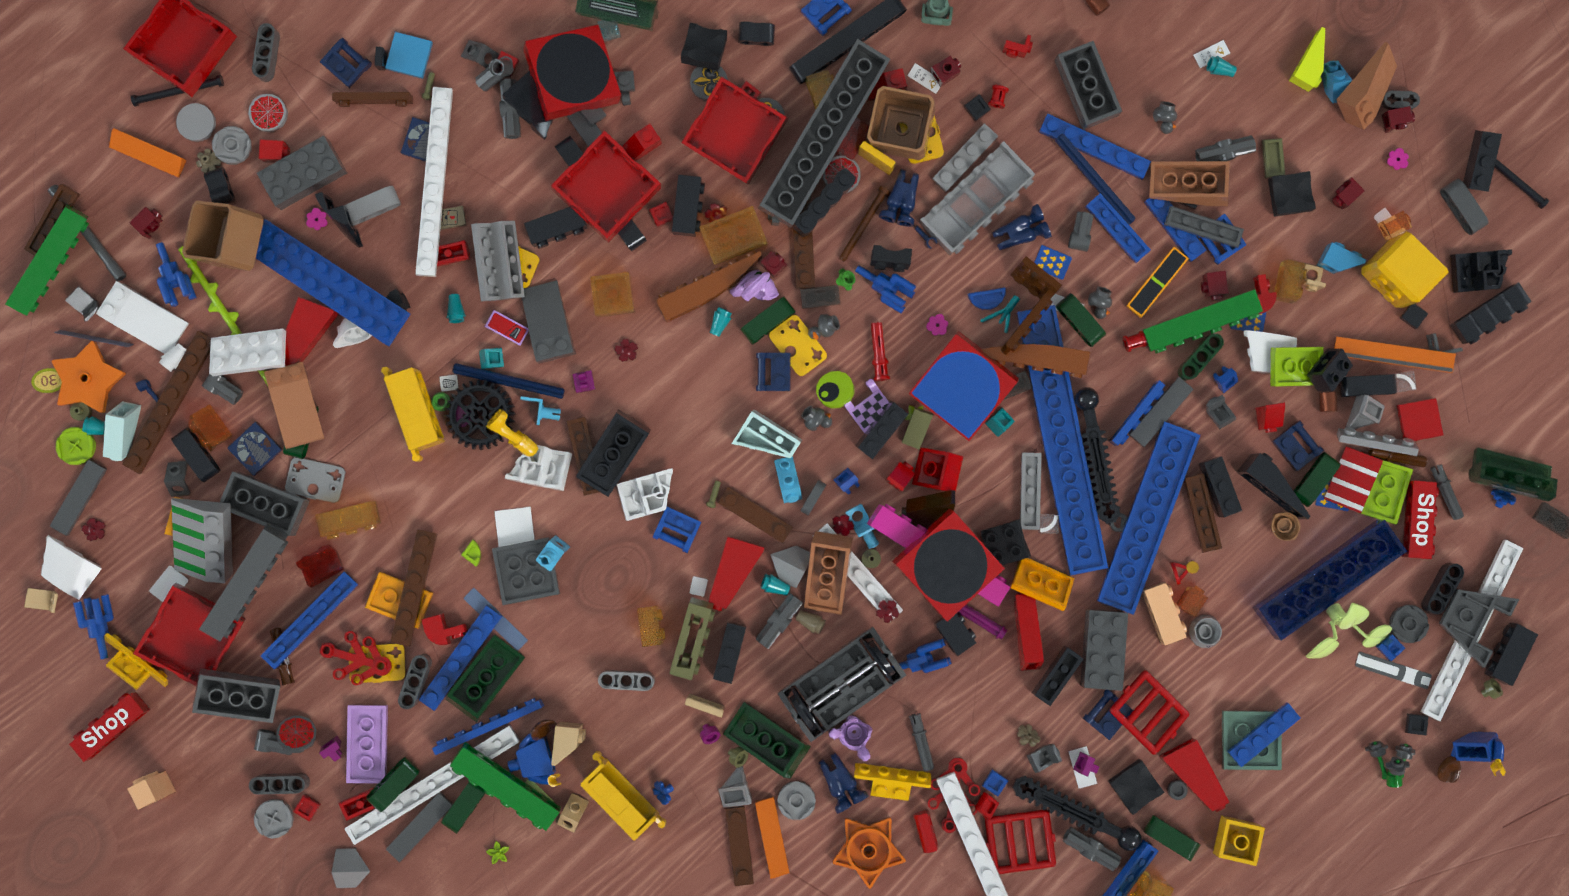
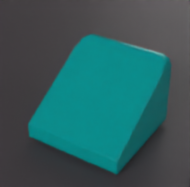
M502 348L482 349L479 351L481 369L504 367Z
M1001 408L985 424L999 437L1015 421Z

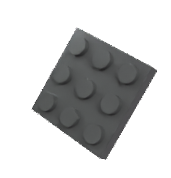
M550 537L492 548L502 605L560 594L555 567L549 571L536 561V558L546 546Z

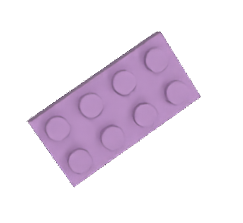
M348 705L346 783H379L387 775L388 705Z

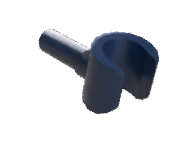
M919 226L915 228L925 240L926 248L932 249L928 244L930 239L937 244L936 238L929 237Z
M141 380L136 383L140 392L147 390L151 397L158 402L159 397L152 390L151 383L148 380Z

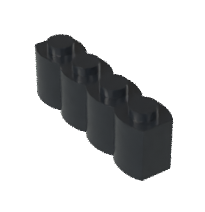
M846 168L839 171L832 183L825 186L820 196L815 198L807 210L797 217L793 229L802 237L809 235L816 224L825 218L829 209L833 208L839 202L842 195L851 189L856 177Z
M1518 282L1490 298L1450 326L1462 344L1469 343L1471 345L1480 340L1479 336L1484 332L1489 334L1496 329L1495 325L1499 322L1504 324L1512 319L1511 315L1515 312L1519 314L1528 309L1527 305L1532 301Z

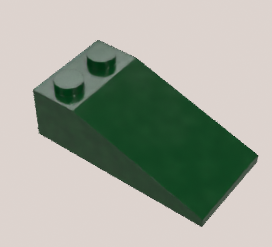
M494 635L446 695V701L477 723L525 657Z
M743 702L723 734L783 778L791 779L811 747L795 734L746 702Z

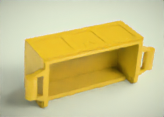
M383 367L381 372L385 376L384 381L408 449L413 455L412 460L421 462L423 457L419 451L445 442L420 370L411 367L392 374V369Z
M596 751L593 754V759L598 761L599 765L584 778L580 786L633 841L654 821L658 824L659 828H664L666 819L659 815V812L607 758L602 756L600 751Z

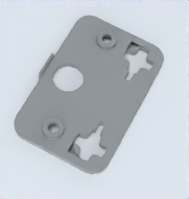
M293 458L290 463L285 489L293 494L306 496L305 498L335 503L340 499L346 471L342 467ZM301 461V465L307 467L308 469H300V471L297 472V468L294 467V464H298V462ZM338 469L341 478L333 480L334 477L327 474V472H335ZM311 484L318 486V493L315 495H311L308 492V487Z

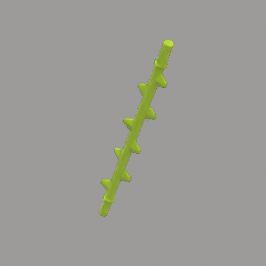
M183 246L180 247L178 251L188 264L187 267L193 272L190 280L191 283H200L212 301L208 311L221 314L232 331L231 335L242 334L235 323L239 313L228 312L216 294L218 283H209L198 267L197 262L185 258L182 253ZM258 370L259 374L267 384L264 373L267 370Z

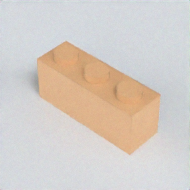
M1161 582L1143 589L1142 595L1160 643L1168 645L1187 638L1185 623L1180 621L1178 616L1180 609L1171 597L1174 595L1171 586Z
M155 771L133 781V786L127 788L138 810L176 792L166 771L162 773Z

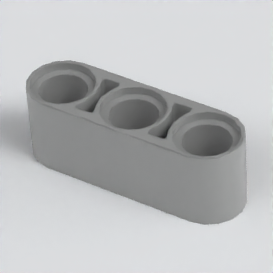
M388 186L344 206L348 209L354 226L397 208L401 205L394 186Z
M605 670L599 675L598 683L604 689L648 691L654 686L655 677L650 672ZM605 674H608L612 677L613 681L611 684H605L603 682V676ZM624 675L631 677L632 683L630 685L623 684L622 677ZM643 676L649 677L651 685H642L641 678Z

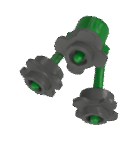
M1381 741L1370 743V746L1366 747L1365 751H1369L1371 757L1378 758L1382 779H1386V785L1392 788L1401 787L1405 770L1410 766L1406 759H1412L1413 755H1415V749L1408 744L1395 746L1397 757H1392L1391 761L1387 762L1384 766L1382 756L1386 754L1385 749L1388 748V745H1384Z

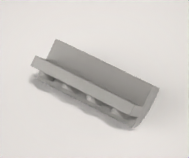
M515 221L471 224L481 301H499L525 297Z

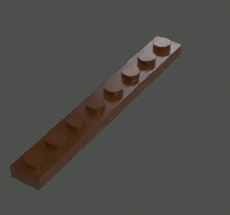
M197 331L122 465L138 474H142L210 353L211 337Z

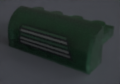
M577 0L575 12L585 17L652 31L654 21L658 18L659 14L657 9L659 1Z
M1478 447L1474 450L1472 468L1469 469L1470 482L1543 501H1551L1556 497L1558 479L1551 478L1552 466Z

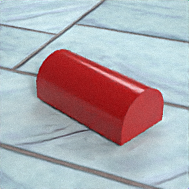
M465 240L439 246L437 267L470 260V252Z
M374 787L338 803L346 821L375 809L366 800L367 795Z
M929 810L913 814L923 853L937 851L938 843Z

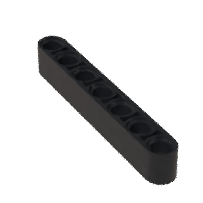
M884 0L797 60L789 67V70L799 84L805 83L850 52L857 39L862 42L866 41L902 16L907 11L901 0Z
M570 135L554 146L568 166L577 162L583 155V152ZM632 219L618 233L631 252L647 241Z

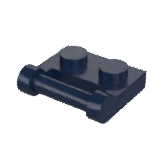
M344 38L339 39L320 61L325 68L349 89L372 65L371 61L364 59L350 47L348 41ZM344 50L360 65L357 68L353 67L339 52Z
M756 353V358H758V385H756V391H791V353ZM765 358H771V385H765Z
M1300 420L1272 441L1295 471H1299L1324 451L1304 429V424ZM1295 431L1298 432L1312 450L1309 454L1293 436Z
M1105 690L1102 698L1088 715L1085 714L1083 719L1108 740H1111L1122 726L1110 713L1112 705L1098 722L1094 720L1110 699L1113 701V704L1119 699L1110 690ZM1124 704L1119 711L1127 718L1133 712V709Z

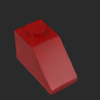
M903 68L882 73L868 97L869 101L875 100L877 90L882 86L907 90Z
M648 124L634 133L622 147L636 162L660 146L662 142L652 125Z
M1285 402L1255 408L1259 430L1265 429V433L1276 432L1277 427H1283Z
M906 461L904 463L898 462L885 481L901 492L915 473L912 471L914 468Z

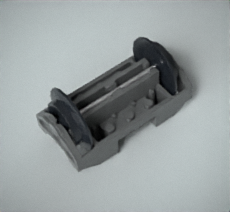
M872 626L842 646L839 651L815 668L808 670L778 692V696L791 713L795 722L799 724L803 733L812 742L906 676V673ZM874 638L885 654H882L873 640L867 642L864 639ZM860 640L863 642L867 650L870 652V654L874 658V661L869 656L863 645L860 643ZM886 658H888L891 664L894 666L895 671L893 670L889 662L886 660ZM877 664L879 665L885 676L888 678V681L885 679L881 671L876 666ZM794 686L797 687V689L800 691V693L802 694V696L799 694V692L795 689ZM791 691H792V692H793V695H792L790 698H788V696L790 695V693H791ZM815 716L818 717V719L820 720V722L822 723L823 726H821V724L819 723V721L817 720V718H816Z

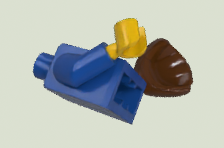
M542 720L533 727L531 733L520 742L519 749L516 751L517 759L508 761L510 772L521 770L523 778L527 777L529 781L542 785H550L551 787L561 785V783L556 781V777H559L560 774H554L556 768L551 765L552 753L546 736L557 725L555 721Z
M1470 732L1452 742L1453 749L1451 755L1442 761L1437 772L1438 779L1441 782L1454 783L1459 779L1461 773L1460 761L1492 762L1494 760L1495 762L1490 765L1494 776H1496L1498 770L1504 776L1506 771L1501 763L1504 761L1503 742L1498 738L1496 732Z

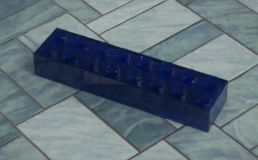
M1376 520L1258 603L1253 609L1274 639L1282 641L1402 556L1407 550L1385 520Z

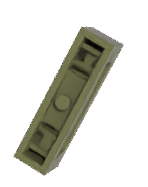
M691 597L669 674L692 680L693 675L698 674L700 664L697 661L699 657H703L705 646L702 643L704 639H708L710 628H707L708 622H712L715 611L712 610L713 603ZM701 618H703L704 621L700 624L692 655L685 653L684 650L692 623L699 625Z

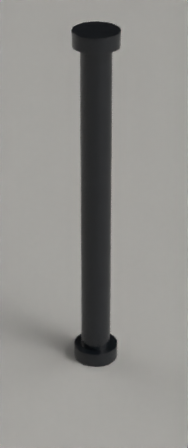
M217 75L216 78L205 80L198 90L217 85L219 87L224 86L222 76ZM174 87L140 96L131 95V102L136 107L140 103L185 92Z
M1496 159L1494 168L1538 203L1540 209L1548 204L1549 199H1544Z

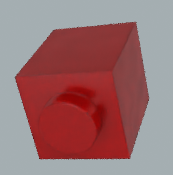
M260 139L259 159L263 162L275 163L290 155V147L284 141Z

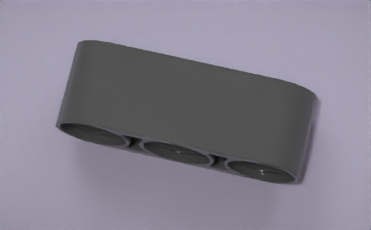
M264 23L258 28L252 65L253 74L263 82H269L274 78L280 42L279 32L269 23ZM272 31V35L266 38V33ZM269 49V54L267 56H263V52ZM263 68H267L266 73L264 75H260V71Z
M1456 179L1440 190L1442 198L1466 233L1473 235L1489 224L1486 215L1463 181Z
M420 654L412 659L398 698V704L401 708L411 709L418 704L432 666V659L429 655ZM419 658L425 660L426 665L424 668L418 666ZM413 676L419 679L418 686L412 685L411 678ZM406 695L412 697L413 702L411 705L405 702Z
M303 773L261 774L251 779L249 790L257 795L297 794L309 787L310 779ZM277 779L283 782V788L277 787ZM296 779L302 781V788L296 786ZM257 780H261L263 782V789H260L257 786Z

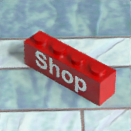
M1415 480L1409 482L1406 492L1402 557L1432 559L1435 553L1433 536L1436 534L1434 520L1438 512L1437 506H1435L1436 498L1439 494L1437 482Z
M136 692L123 694L118 699L119 703L115 706L111 705L103 711L104 715L100 719L98 717L88 724V729L85 731L81 730L73 736L74 740L69 745L83 762L95 757L150 711V708Z

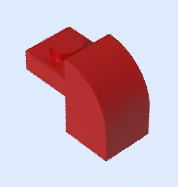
M1266 274L1257 275L1253 278L1254 287L1263 309L1259 315L1270 310L1275 304L1277 297L1276 292L1269 293L1268 291L1270 290V282L1268 278L1266 279Z
M444 613L421 619L427 638L438 645H448L451 643L450 636H452V639L464 636L463 632L468 631L466 623L447 628Z

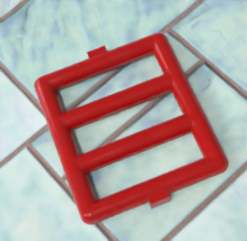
M1143 670L1130 686L1126 685L1122 691L1123 694L1110 708V713L1151 754L1156 755L1169 739H1174L1177 735L1176 731L1189 717V712L1147 670ZM1146 680L1153 688L1126 718L1119 711L1120 708ZM1160 694L1166 702L1146 726L1139 731L1133 725L1134 721L1152 700ZM1173 707L1180 715L1153 745L1146 737Z
M1047 809L992 816L990 820L985 818L987 842L985 843L999 874L1056 866L1054 849L1056 839L1055 834L1052 833L1050 813ZM1043 818L1048 860L1037 861L1031 819ZM1023 820L1029 862L1018 864L1012 822ZM1004 823L1010 865L998 866L993 824Z

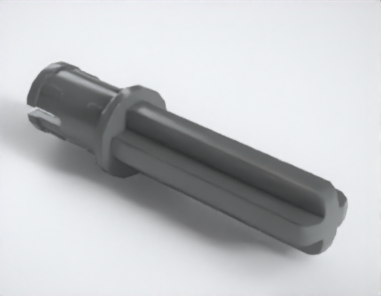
M1439 464L1437 465L1439 473L1435 466L1430 468V471L1437 482V487L1440 489L1452 519H1461L1464 517V514L1451 487V480L1447 478L1442 467L1443 465Z
M917 713V715L912 714L909 716L913 729L912 736L915 737L923 770H933L934 764L925 734L927 730L924 729L921 713Z

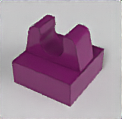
M592 370L573 374L576 393L596 390Z
M338 736L334 737L321 746L319 754L323 759L330 756L334 762L337 761L342 755V751L339 749L342 741Z
M1080 752L1073 770L1088 777L1090 771L1097 774L1100 766L1094 764L1095 758Z

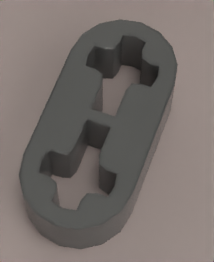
M1389 91L1385 94L1381 104L1388 110L1408 106L1412 110L1419 105L1420 97L1416 92ZM1391 96L1393 100L1398 101H1395L1392 104H1390V101H1387V98ZM1410 97L1411 100H1414V103L1410 104L1409 102L1403 100H1406Z
M820 480L817 481L800 510L802 513L809 516L827 484Z

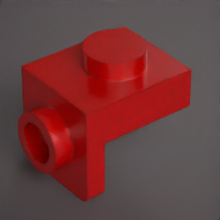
M1027 35L1024 45L1006 40L1002 52L1011 58H1017V56L1024 58L1026 53H1030L1032 49L1031 35Z

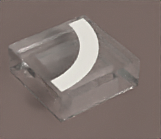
M1414 371L1395 373L1397 393L1417 390Z
M1040 514V530H1038V533L1059 534L1058 515Z

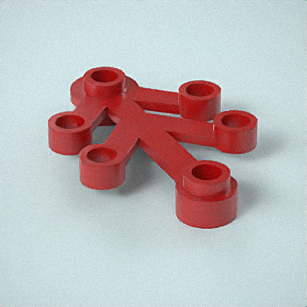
M354 631L346 632L344 639L351 644L355 654L339 650L333 643H324L320 647V654L324 658L335 656L353 662L344 668H337L333 671V677L336 680H343L346 675L364 665L371 667L362 674L352 675L351 683L353 685H361L364 680L375 674L385 676L392 668L391 661L387 657L381 656L375 645L376 641L371 636L365 637L362 641L363 646L369 648L373 659L367 658L357 639V633ZM350 633L354 636L351 641L348 639ZM369 638L372 640L370 646L366 644V641ZM326 647H329L330 652L328 654H326L324 651ZM381 662L384 664V668L382 670L379 669V664ZM338 671L342 672V676L340 678L337 677ZM356 676L360 677L359 683L355 682Z
M953 758L948 764V770L937 777L940 778L955 772L959 783L961 778L968 786V791L972 796H977L980 793V787L966 773L967 764L962 758ZM955 765H961V770L955 771ZM937 778L931 780V788L933 790L940 789L939 786L933 787L932 785L934 781H937ZM973 786L978 788L976 793L971 792ZM942 792L928 799L927 805L930 809H937L939 803L945 800ZM965 794L969 806L975 807L976 805L974 803H971V801ZM936 800V806H930V801ZM948 808L947 817L943 818L941 826L945 832L952 833L957 827ZM948 822L953 823V827L950 829L946 828Z

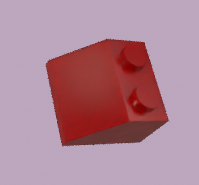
M920 447L912 485L942 492L955 490L956 492L963 456Z

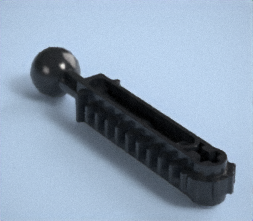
M1084 387L1076 393L1075 404L1084 412L1087 429L1082 437L1087 438L1084 445L1089 446L1085 452L1090 453V456L1086 459L1092 461L1088 467L1093 468V471L1089 474L1095 476L1091 483H1096V486L1092 489L1098 491L1094 495V498H1099V501L1095 503L1097 506H1100L1097 513L1099 519L1106 524L1115 523L1118 517L1121 516L1119 510L1120 506L1115 504L1119 499L1113 498L1117 494V491L1112 490L1116 484L1110 482L1114 479V476L1109 475L1113 469L1107 467V465L1111 464V461L1106 460L1110 453L1104 452V450L1108 449V446L1103 445L1107 438L1101 437L1106 431L1100 430L1095 413V408L1099 403V395L1093 388ZM1110 501H1112V504L1109 505L1110 509L1115 511L1111 518L1108 515H1104L1107 507L1103 505V503H1109Z
M1026 776L1015 778L1012 788L1015 793L1014 795L1020 797V799L1024 800L1027 798L1028 803L1034 801V806L1036 807L1041 804L1042 810L1048 807L1049 813L1052 814L1055 811V816L1057 817L1062 814L1063 820L1066 821L1069 818V823L1071 824L1076 821L1077 827L1083 825V830L1085 831L1090 828L1089 833L1093 835L1097 831L1106 833L1116 838L1119 846L1126 851H1133L1141 844V834L1135 827L1125 826L1120 828L1104 819L1103 812L1099 811L1096 814V809L1094 808L1089 811L1088 805L1082 808V802L1078 801L1075 804L1074 798L1068 801V795H1064L1061 798V792L1057 791L1054 794L1053 788L1047 791V785L1040 787L1039 781L1034 783L1032 778H1027ZM1026 783V787L1032 789L1031 793L1025 790L1022 792L1020 785H1025Z

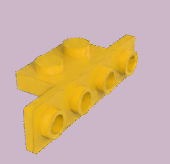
M106 633L104 635L105 641L119 651L106 664L108 669L135 690H138L150 676L164 687L168 685V676L163 671H156L151 667V663L134 655L135 650L130 646L125 647L122 644V640L115 634L111 636L109 633Z
M855 763L854 778L872 780L870 796L909 801L911 786L931 788V773L868 765L865 763Z

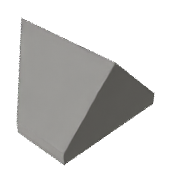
M1369 395L1356 396L1346 427L1357 429L1375 423L1379 424L1385 406Z
M793 546L770 554L778 578L788 585L797 588L809 564L810 552L798 546Z
M741 766L736 768L724 785L718 789L723 808L752 803L744 768Z
M337 848L331 872L336 888H356L369 874L370 870L356 851V848Z

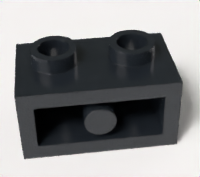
M1328 348L1307 375L1317 391L1333 392L1353 365L1343 349Z
M960 612L956 613L948 622L941 618L934 623L955 656H959L976 644L974 640L976 635L971 628L967 629L963 624L965 619Z

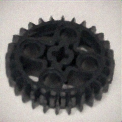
M477 380L476 385H474L473 381H469L470 387L462 384L463 390L456 388L457 395L451 393L454 400H447L451 407L444 408L449 411V414L444 415V417L450 419L445 425L452 426L448 432H455L452 438L456 439L459 437V444L465 441L464 447L468 448L472 444V450H476L477 445H479V450H483L484 445H486L487 449H491V443L497 447V440L504 442V439L497 433L489 434L486 425L489 422V418L491 419L499 409H503L508 414L505 421L506 425L513 430L509 424L515 423L511 416L516 415V413L511 412L510 409L514 408L515 405L508 404L512 401V398H505L508 394L507 391L500 393L502 390L501 386L495 389L496 383L493 382L488 386L489 382L487 380L484 381L483 385L480 380ZM486 391L491 394L480 401L473 392ZM471 396V404L465 406L463 403L464 398ZM497 397L499 405L492 408L490 401ZM459 405L466 415L457 422L456 411ZM476 410L484 412L482 414L484 420L477 418L478 414ZM467 422L470 425V429L468 432L463 433L461 426ZM480 429L488 438L474 439L470 436Z

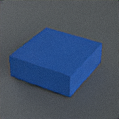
M992 769L982 783V786L996 796H999L1009 780Z

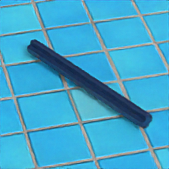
M1064 134L1059 135L1055 142L1095 189L1104 196L1128 225L1134 222L1135 216Z
M455 363L452 370L454 374L484 381L487 380L488 382L560 399L564 397L565 393L563 388Z

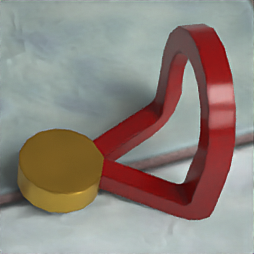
M1170 561L1177 585L1181 584V580L1188 572L1193 574L1199 570V565L1195 561H1190L1187 565ZM1176 567L1186 569L1180 577Z

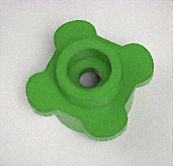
M840 269L836 283L838 286H843L849 291L855 283V275L849 270Z

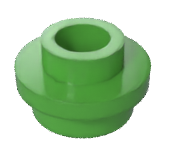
M439 392L432 397L431 403L435 410L446 411L444 408L450 407L447 400L451 399L446 393ZM441 398L445 400V403L442 406H440L438 403V401Z

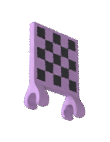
M869 379L865 383L873 394L855 407L851 401L843 405L864 433L889 403L873 379Z

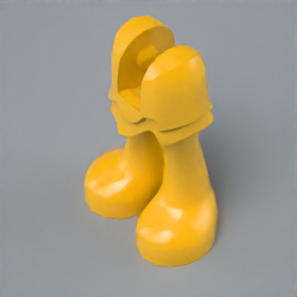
M499 409L489 420L486 427L509 439L508 443L517 448L522 454L528 457L535 455L538 450L536 443L527 435L521 433L520 430L517 432L512 431L505 422L508 414L504 410Z

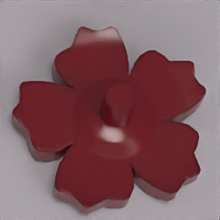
M716 203L710 204L711 209H707L704 212L705 218L709 219L708 221L711 225H717L718 222L721 224L727 219L725 216L727 214V207L724 205L720 207Z
M623 339L620 342L621 346H615L614 350L617 355H620L619 360L622 362L628 361V358L631 361L636 359L637 353L634 351L638 349L637 344L633 342L629 344L628 339Z
M848 515L835 516L832 519L833 525H835L832 529L835 533L848 536L850 530L854 529L855 525L851 520L849 521L850 517Z
M89 518V521H87L88 526H82L81 531L88 535L87 540L89 541L97 540V538L102 539L105 536V531L102 529L106 525L100 520L97 521L95 518Z
M885 600L880 601L878 605L880 609L876 611V616L880 619L884 617L885 623L892 621L893 617L898 618L900 613L895 608L897 603L894 600H888L887 603Z

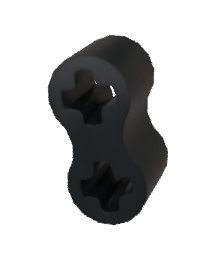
M739 23L738 43L743 45H774V24Z
M223 167L204 173V179L212 202L228 204L235 201L229 177Z

